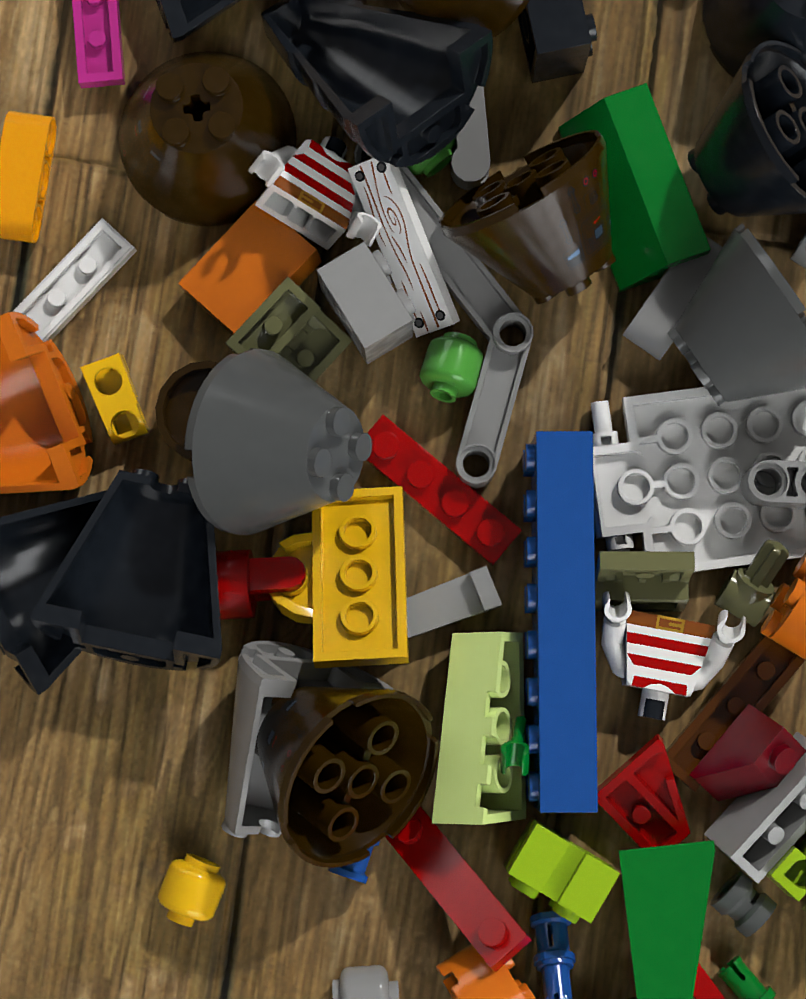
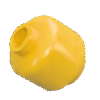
M186 853L184 859L173 860L169 864L158 892L159 902L162 906L169 909L166 917L173 922L187 927H192L195 920L207 921L212 919L226 886L224 877L219 873L221 867L208 859Z

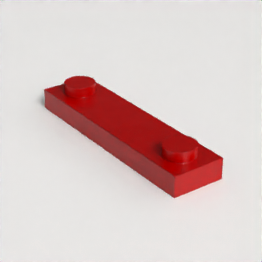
M421 806L408 824L393 839L388 835L385 836L492 970L498 971L532 941L438 826L432 824V819Z

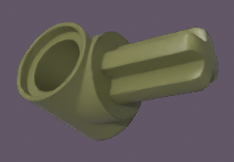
M766 540L748 568L741 567L738 570L734 569L719 591L714 604L723 610H728V613L739 619L744 616L747 624L756 627L775 596L774 586L771 582L789 557V551L777 540Z

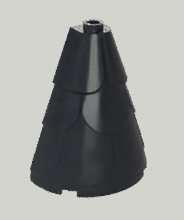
M280 0L261 13L267 38L297 80L309 87L325 110L330 111L352 141L358 143L372 158L379 162L389 163L395 167L419 164L444 149L459 134L470 119L475 109L470 107L469 104L477 86L485 87L488 79L493 53V36L491 30L478 24L419 15L411 11L363 5V2L354 0Z

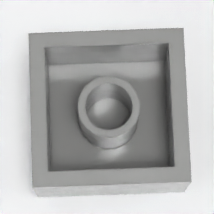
M364 241L317 269L322 292L366 364L371 363L413 337V322L416 321L413 314L416 310L402 288L395 292L391 285L393 282L389 276L392 274V271L379 250L371 253Z

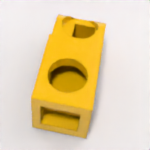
M117 353L80 367L107 433L114 445L149 433L124 355Z

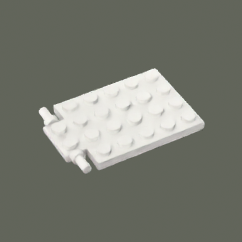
M705 387L623 397L621 401L627 436L626 443H619L618 432L612 429L609 401L591 403L595 432L593 434L594 528L596 539L605 538L607 551H630V549L634 548L632 535L641 534L643 551L694 552V572L750 565L764 542L768 539L777 540L783 544L789 551L787 560L802 558L806 553L805 508L752 505L744 498L740 488L741 479L745 472L761 461L806 462V389L724 402L720 406L717 405ZM757 472L754 479L755 487L762 494L772 495L775 489L774 479L768 473ZM804 474L801 480V486L805 493L806 474Z

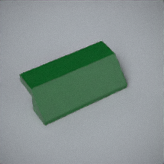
M647 83L604 97L558 127L561 138L583 131L598 130L606 141L612 252L616 257V261L610 265V269L619 293L662 278L667 268L709 254L711 248Z

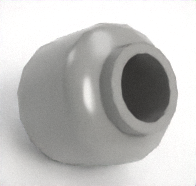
M381 965L346 967L341 971L340 979L332 981L333 999H399L398 980L389 981L388 972Z

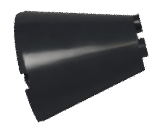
M134 469L132 472L119 470L33 609L30 620L35 627L55 640H61L62 633L71 636L73 643H75L74 648L107 659L165 670L186 671L188 662H198L196 668L201 670L212 668L220 662L222 653L214 526L206 520L196 506L187 478L179 479L177 485H167L159 482L160 477L158 474L146 469Z
M107 490L0 517V650L3 655L6 654L7 657L18 662L19 665L14 667L16 672L38 695L52 685L82 650L74 648L75 643H73L71 636L62 633L61 640H55L40 631L30 620L32 611Z

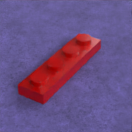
M382 415L367 432L372 439V452L366 461L393 484L402 486L405 494L490 565L493 566L521 533L522 530L469 485L463 483L457 475L385 415Z

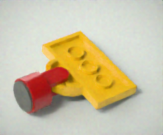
M402 486L354 489L353 495L348 501H336L313 510L312 533L295 534L279 542L280 547L273 557L254 558L251 549L216 551L220 620L254 618L257 601L272 600L279 611L288 618L298 623L313 624V663L315 668L409 663L404 494Z

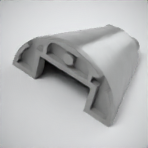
M254 641L245 644L238 657L225 818L221 825L222 829L226 833L238 838H245L248 834H259V832L274 838L280 837L282 834L260 758L255 754L257 735L262 721L271 709L274 697L291 698L293 691L301 687L389 690L394 688L355 666L315 668L313 650L275 641Z

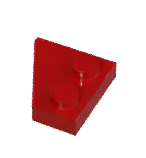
M657 734L597 787L598 804L641 848L679 844L691 834L663 738Z

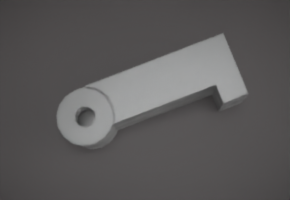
M479 85L469 104L475 110L463 129L455 137L456 150L451 162L452 180L458 187L464 190H471L482 185L489 177L491 160L484 87Z
M487 566L408 597V639L500 607L502 603Z

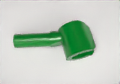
M524 716L516 717L511 741L505 742L501 746L502 774H506V768L509 766L522 767V776H526L529 773V746L524 741L527 719Z

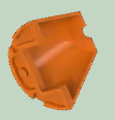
M7 312L0 315V494L73 490L82 486L88 480L93 464V459L90 456L85 457V445L93 442L84 400L77 382L58 347L52 339L43 342L35 333L39 330L38 324L19 312Z

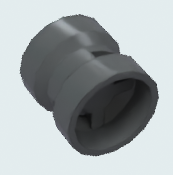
M739 871L718 890L710 905L721 915H729L734 920V927L747 938L764 925L776 909L777 903L766 893H758L753 888V881L745 873Z

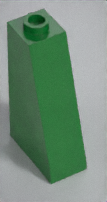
M714 840L619 850L637 999H693L715 857Z

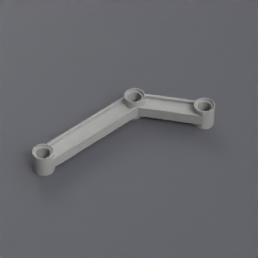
M357 144L354 151L355 165L362 163L368 155L359 144ZM399 167L447 289L489 342L455 464V473L460 480L471 488L478 489L491 482L497 469L534 335L533 326L484 264L444 236L439 223L444 213L408 167ZM512 326L518 328L524 335V341L517 346L506 345L500 338L499 333L502 329ZM479 455L487 461L489 466L488 472L481 477H472L464 471V460L468 456Z

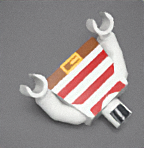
M327 136L322 140L321 145L312 139H306L298 149L285 146L273 152L264 150L248 169V172L251 174L253 172L257 173L259 178L265 180V186L267 187L257 199L255 206L326 250L336 242L346 229H348L346 233L348 238H361L368 247H371L382 228L381 223L375 217L364 211L348 168L353 167V165L343 160L347 152V146L337 137Z
M606 591L602 595L605 616L603 619L601 646L612 673L622 678V685L642 689L638 716L665 721L669 694L691 697L693 691L703 690L723 668L735 642L740 641L745 635L746 618L744 616L736 627L725 625L728 610H722L719 613L717 631L714 633L715 625L632 610L630 595L626 591L624 593L625 600L622 604L617 606L611 605L609 591Z

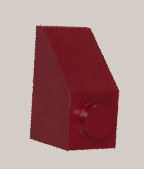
M748 704L689 775L719 802L777 787L806 753V750L783 726Z

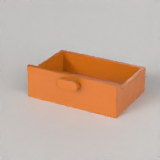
M256 201L178 283L191 299L232 335L287 277L300 286L322 262L314 246L294 229L255 206Z

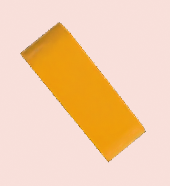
M8 111L6 114L0 142V239L36 243L38 241L56 142L57 126L55 117Z

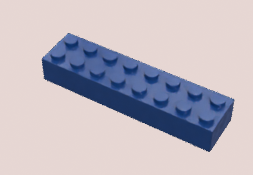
M536 431L531 444H525V450H523L522 454L523 477H531V490H526V495H523V522H531L532 536L526 537V540L523 542L524 568H532V583H527V586H524V614H532V630L524 632L525 660H533V678H525L524 683L525 706H533V724H526L525 743L529 746V754H534V771H529L526 775V799H529V802H534V807L540 813H598L593 431Z

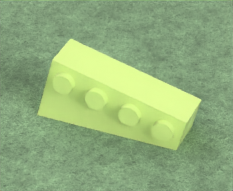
M521 632L452 633L432 824L485 825L526 819V776H522V767L509 766L506 768V774L501 773V746L505 742L511 741L516 717H525L523 633Z

